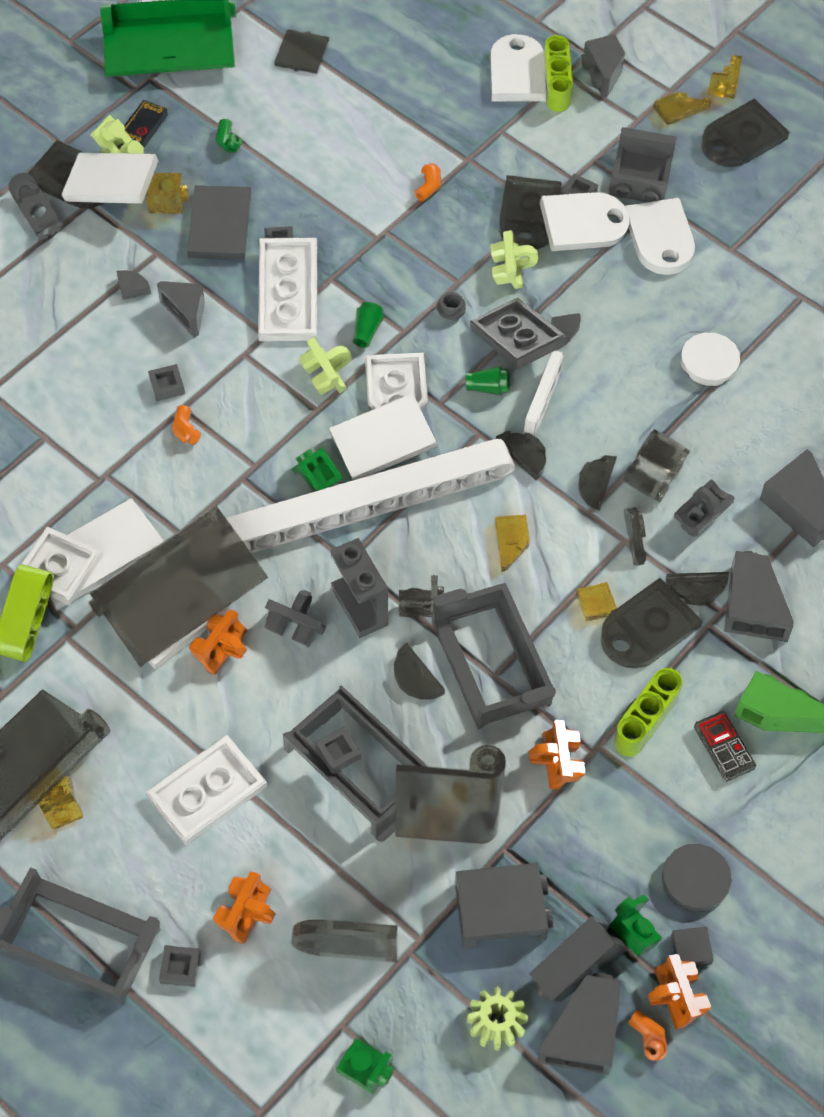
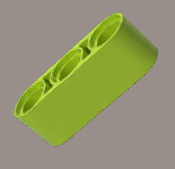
M552 35L546 39L544 49L546 104L550 110L563 112L570 107L573 86L570 47L565 37Z
M20 564L17 567L0 618L1 656L21 662L29 660L54 582V574L52 572L25 564Z
M659 669L619 721L614 738V746L620 754L631 757L639 754L677 703L683 680L680 673L675 669ZM667 685L670 688H672V690L665 691L661 689L659 686ZM643 709H650V710H652L655 714H654V715H647V714L643 713L642 710H643ZM632 733L637 736V739H628L623 734Z

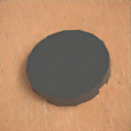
M686 844L675 849L666 859L662 872L663 888L669 899L676 905L678 903L680 906L685 907V910L691 912H707L718 907L728 895L732 882L730 867L725 858L712 847L702 844Z

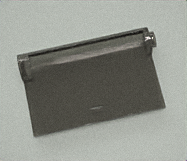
M215 505L91 591L90 595L93 599L88 601L98 617L104 614L137 664L142 667L269 577L226 517Z
M42 689L0 729V841L110 734V727L99 714L91 709H86L80 714Z
M492 745L480 746L471 754L469 770L396 764L395 837L485 844L492 841L497 834L506 768L504 753Z

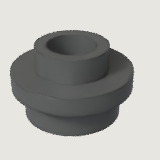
M447 292L438 300L437 311L445 319L456 320L465 314L466 303L460 294Z

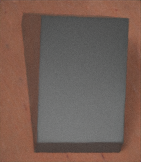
M169 281L157 283L160 303L194 338L197 337L200 332L205 305L203 284Z

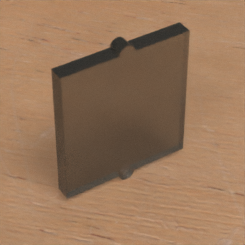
M287 29L274 62L275 66L293 69L294 72L299 70L317 74L329 43V37L311 34L310 31L301 32Z

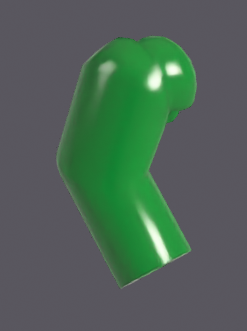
M221 119L216 133V143L226 152L235 153L239 151L242 140L240 137L234 138L235 134H231L232 122L229 119Z

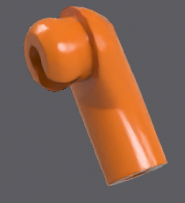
M434 163L426 164L421 169V173H424L425 183L415 190V196L422 202L441 187V171Z
M179 405L174 416L172 432L183 443L188 442L191 445H195L200 440L201 433L189 423L191 409L188 406Z
M637 1009L630 1018L628 1025L643 1035L645 1056L652 1061L662 1060L667 1053L665 1030Z

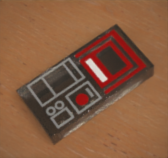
M724 710L695 722L694 729L725 782L755 770L756 763Z

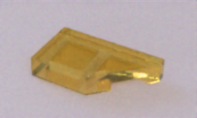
M675 92L655 100L653 108L668 126L710 108V99L703 98L700 100L687 97L688 94Z
M526 514L495 517L501 572L507 571L529 547L530 539Z

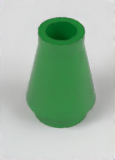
M363 302L356 309L353 338L355 345L362 348L370 346L371 340L384 320L383 308L372 302Z
M501 366L466 373V390L502 396V393H509V369H502Z

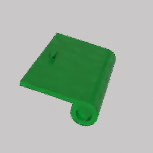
M162 0L100 5L105 77L235 68L231 18H236L235 1Z

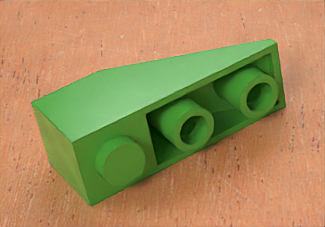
M755 671L738 703L735 717L763 731L824 733V704L810 698L802 690L792 689L780 683L771 675Z

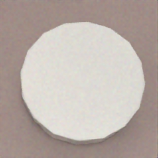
M701 333L691 337L685 343L681 352V367L683 371L685 370L689 374V378L694 382L705 386H718L724 384V381L731 380L735 377L740 365V352L735 343L717 333Z

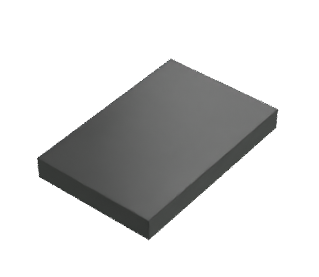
M195 185L187 248L188 258L245 259L251 187Z
M519 298L470 321L471 331L517 369L567 345L565 334Z

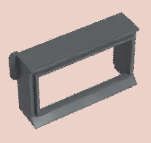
M506 583L468 594L464 589H457L434 597L431 622L478 730L488 723L541 706H551L556 689L549 679ZM495 608L532 690L486 706L450 621Z
M342 685L339 686V690L289 732L283 733L284 750L289 754L295 749L371 823V834L377 841H385L405 822L403 814L434 786L435 772ZM342 708L416 777L382 809L369 799L341 771L332 774L315 746L307 739Z
M31 867L10 907L0 908L1 955L123 1006L155 936L161 931L160 922L156 917L149 916L147 921L44 880L40 877L37 870ZM37 895L138 936L134 949L115 987L12 944Z

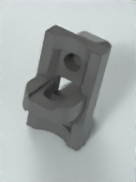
M711 479L704 486L698 488L693 493V496L674 513V518L681 523V528L692 537L698 536L734 502L735 497L721 490L716 482Z
M301 590L297 594L291 608L271 599H268L265 606L269 611L265 623L267 630L282 636L289 621L298 624L291 639L308 648L314 641L317 633L323 635L327 626L323 625L320 620L306 615L312 601L311 592Z

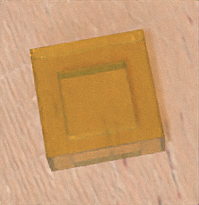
M607 582L577 589L576 597L586 622L616 615L617 606Z

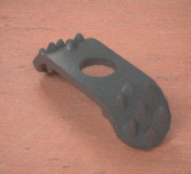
M20 172L11 177L8 185L10 194L39 239H47L48 234L54 235L55 230L60 232L64 224L32 175ZM39 206L46 208V212L42 217L34 218L31 216L34 208Z

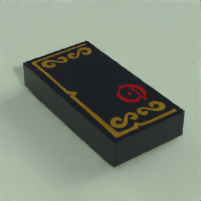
M143 100L124 125L125 132L132 140L138 141L145 148L168 116L167 108Z

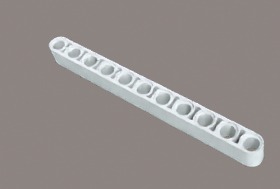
M493 439L203 524L189 530L185 535V539L195 566L207 567L497 481L512 474L515 470V465L502 439Z

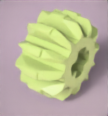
M498 986L494 988L492 997L485 990L481 991V1001L472 1000L470 1002V1008L473 1012L467 1014L466 1018L467 1023L473 1025L470 1029V1035L472 1037L482 1035L480 1040L482 1047H485L489 1040L494 1041L493 1047L496 1051L500 1050L502 1040L509 1047L514 1046V1036H524L525 1029L521 1025L526 1024L528 1021V1015L521 1012L524 1009V1002L521 1000L512 1003L514 998L512 990L507 992L505 997L500 996L501 990ZM496 1013L497 1018H499L500 1014L503 1015V1023L497 1024V1019H495L494 1023L491 1022V1014Z

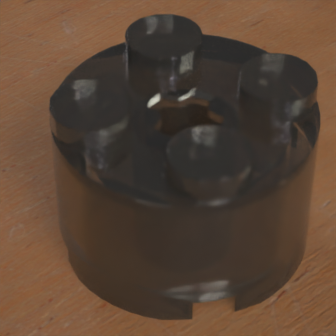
M653 429L636 454L632 466L628 468L623 482L661 503L672 481L677 478L683 468L684 462L691 450L660 431Z

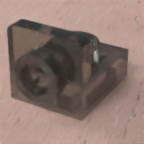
M431 575V590H422L420 588L399 590V617H432L434 597L444 593V586H438V575Z

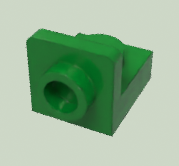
M323 447L313 453L311 448L296 458L298 464L291 469L294 474L300 472L313 492L329 488L343 478Z
M645 894L634 900L628 897L622 901L615 909L618 915L609 924L637 957L654 948L662 939L653 924L639 913L649 901Z
M355 1038L337 1066L336 1072L374 1095L378 1086L384 1088L388 1084L395 1068L391 1067L392 1054L387 1051L382 1054Z

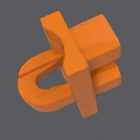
M231 609L225 615L213 614L207 623V629L210 632L208 638H195L189 646V650L194 658L201 661L207 672L214 675L229 656L241 659L247 651L246 647L241 643V639L246 634L247 629L238 620L237 612Z
M555 720L553 727L542 733L543 743L534 745L528 751L531 763L546 765L549 789H560L566 782L579 781L585 775L584 762L582 760L570 759L569 752H576L579 749V731L565 729L564 721Z
M250 871L247 878L233 877L228 887V894L232 899H236L232 908L223 905L218 907L213 917V921L219 928L228 932L235 942L245 944L256 921L271 924L276 915L270 909V906L265 903L271 888L261 881L259 873Z
M672 955L666 958L667 961L654 969L660 986L654 988L655 990L647 995L652 1006L667 1004L674 1027L677 1030L687 1027L696 1018L706 1014L711 1009V1005L707 995L704 993H692L690 984L698 980L699 974L695 962L681 961L679 955Z

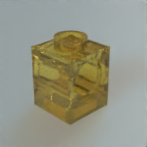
M181 173L153 174L146 192L148 212H183V202H188V185L182 183Z

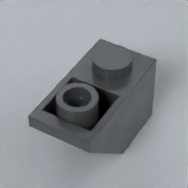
M615 34L585 41L584 53L581 54L582 66L585 70H588L592 85L595 89H598L602 98L609 96L623 71L625 51Z

